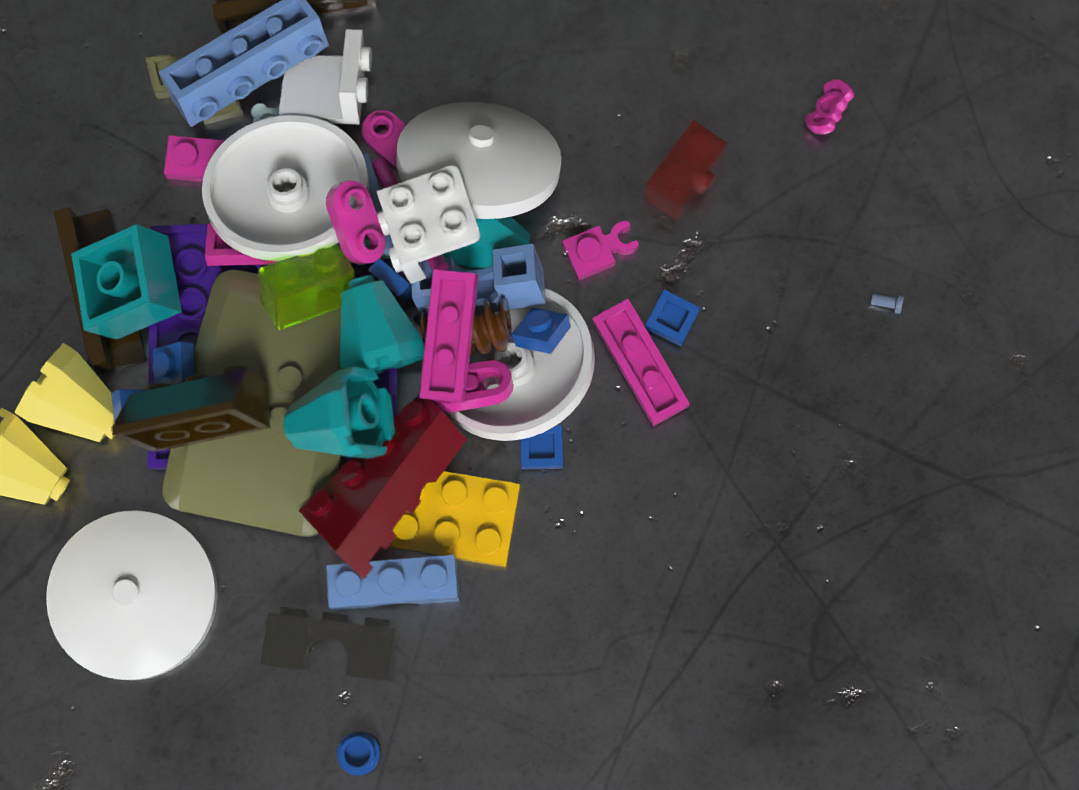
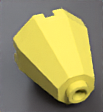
M63 343L46 361L40 370L42 374L36 382L32 381L27 388L15 413L30 423L93 441L101 442L105 436L112 440L115 436L112 435L111 428L114 423L111 391L83 357Z
M1 408L0 417L3 420L0 423V496L44 505L48 503L50 498L58 501L70 482V479L64 477L67 467L18 416Z

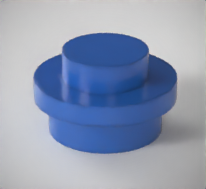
M354 732L345 736L340 742L337 749V759L342 769L347 773L364 775L371 772L377 766L380 759V747L376 739L370 734Z

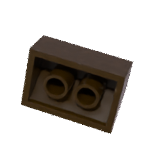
M233 366L224 369V374L212 377L208 375H192L184 379L185 383L175 385L156 383L148 385L146 391L129 395L111 426L112 435L151 452H159L270 428L266 379L249 370L246 366Z

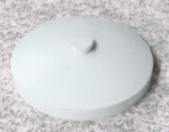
M459 102L429 109L412 119L399 136L396 165L402 182L450 165L456 166L461 174L475 219H498L530 211L551 196L560 176L561 152L552 134L528 115L508 107L490 103Z
M275 116L245 126L220 145L206 167L202 182V198L211 225L220 238L229 246L253 258L269 261H291L316 255L339 242L326 208L327 193L335 184L346 181H357L364 185L369 192V177L361 150L353 139L337 126L309 116ZM351 195L349 204L354 209L356 207V200Z
M545 289L546 304L509 310L512 333L532 307L568 315L571 328L551 354L516 347L513 337L511 341L509 340L508 348L505 352H498L494 344H492L489 354H481L476 346L475 353L470 357L469 364L488 360L504 363L511 372L514 387L509 398L500 404L446 412L458 426L482 438L500 441L519 440L538 435L553 428L573 412L585 396L591 383L595 365V353L586 322L579 311L567 299L551 290ZM493 384L490 385L487 389H493L499 385Z
M122 511L92 521L79 530L62 548L54 562L48 580L46 593L47 612L55 637L66 653L78 664L104 677L121 680H141L152 678L174 669L197 650L209 632L214 620L218 600V585L214 566L207 551L189 530L179 523L156 513Z

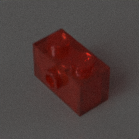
M693 120L646 183L644 199L677 221L697 193L702 196L712 184L716 176L712 172L722 160L727 142Z

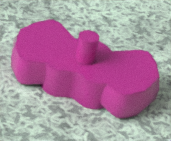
M840 79L827 82L824 85V96L819 98L816 103L817 110L805 116L807 127L815 134H827L834 131L836 122L842 118L841 113L847 108L848 102L854 98L852 87Z

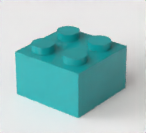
M135 224L71 253L84 331L117 340L182 312L167 235Z

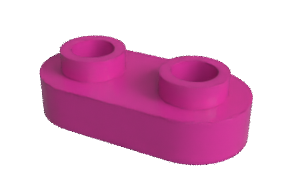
M380 110L373 112L367 116L362 125V135L365 144L377 156L384 158L388 165L398 172L396 165L397 144L406 124L389 111ZM379 125L389 127L385 134L380 135L375 132L376 127Z
M357 181L340 182L332 186L326 196V208L344 256L356 264L377 261L384 253L386 240L368 190ZM351 195L356 200V207L354 209L349 204ZM365 235L370 239V247L368 249L364 245Z
M496 360L471 363L468 369L465 403L431 399V401L443 412H456L500 404L508 399L513 391L514 384L511 372L504 363ZM490 385H499L496 388L487 389Z

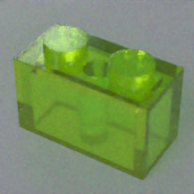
M338 244L329 248H320L313 253L296 255L258 269L260 302L278 331L341 308L342 292L350 289L348 282L354 280V269Z

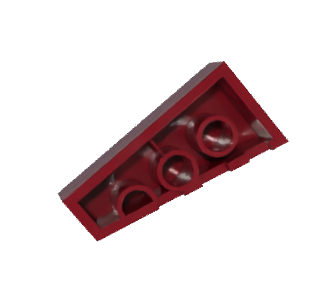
M420 394L406 404L402 411L393 419L395 432L391 440L384 441L382 444L383 447H387L384 455L373 458L353 457L298 510L329 546L363 579L366 578L373 568L369 561L380 547L386 550L396 537L392 530L405 512L412 515L421 503L422 489L427 483H435L467 440L440 408L429 399L419 398Z

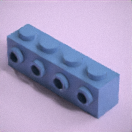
M281 0L158 73L172 101L190 127L202 120L211 118L217 111L234 101L245 98L251 91L268 81L279 78L287 70L302 61L313 58L321 50L328 47V43L319 16L306 0Z

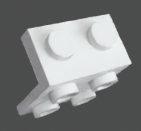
M346 29L343 56L316 55L313 58L302 61L284 73L279 116L301 115L318 118L331 124H360L362 103H367L368 79L365 78V71H371L372 66L371 47H364L362 30Z
M450 165L377 191L382 211L377 212V217L384 235H390L394 247L388 249L390 259L396 273L403 271L410 284L426 279L421 261L475 243L480 238V231L461 174L456 166Z

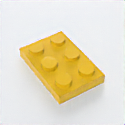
M443 471L435 483H427L422 489L421 503L413 514L405 512L392 532L396 537L388 548L434 556L455 555L458 560L506 568L520 484Z

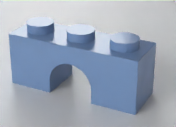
M534 244L492 250L493 264L480 270L463 269L455 264L452 256L444 257L449 264L448 271L479 275L475 304L478 314L482 313L484 301L489 300L494 311H499L501 298L506 299L509 310L546 304L544 269ZM424 260L421 263L426 279L412 283V300L420 314L424 310L428 317L433 271L427 260Z
M455 555L371 561L369 563L373 568L365 579L348 564L326 565L329 609L335 612L376 608V606L417 603L420 605L460 601L458 568Z

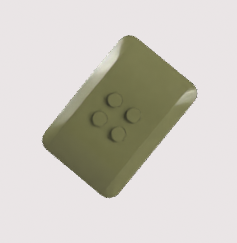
M240 270L225 271L215 279L194 351L195 375H208L212 377L224 374L223 370L228 367L246 366L249 370L265 378L270 428L171 449L163 483V496L170 507L181 512L301 537H312L319 534L298 510L309 501L314 493L318 492L339 472L343 455L295 448L284 433L283 422L290 405L335 372L341 370L340 336L343 291Z

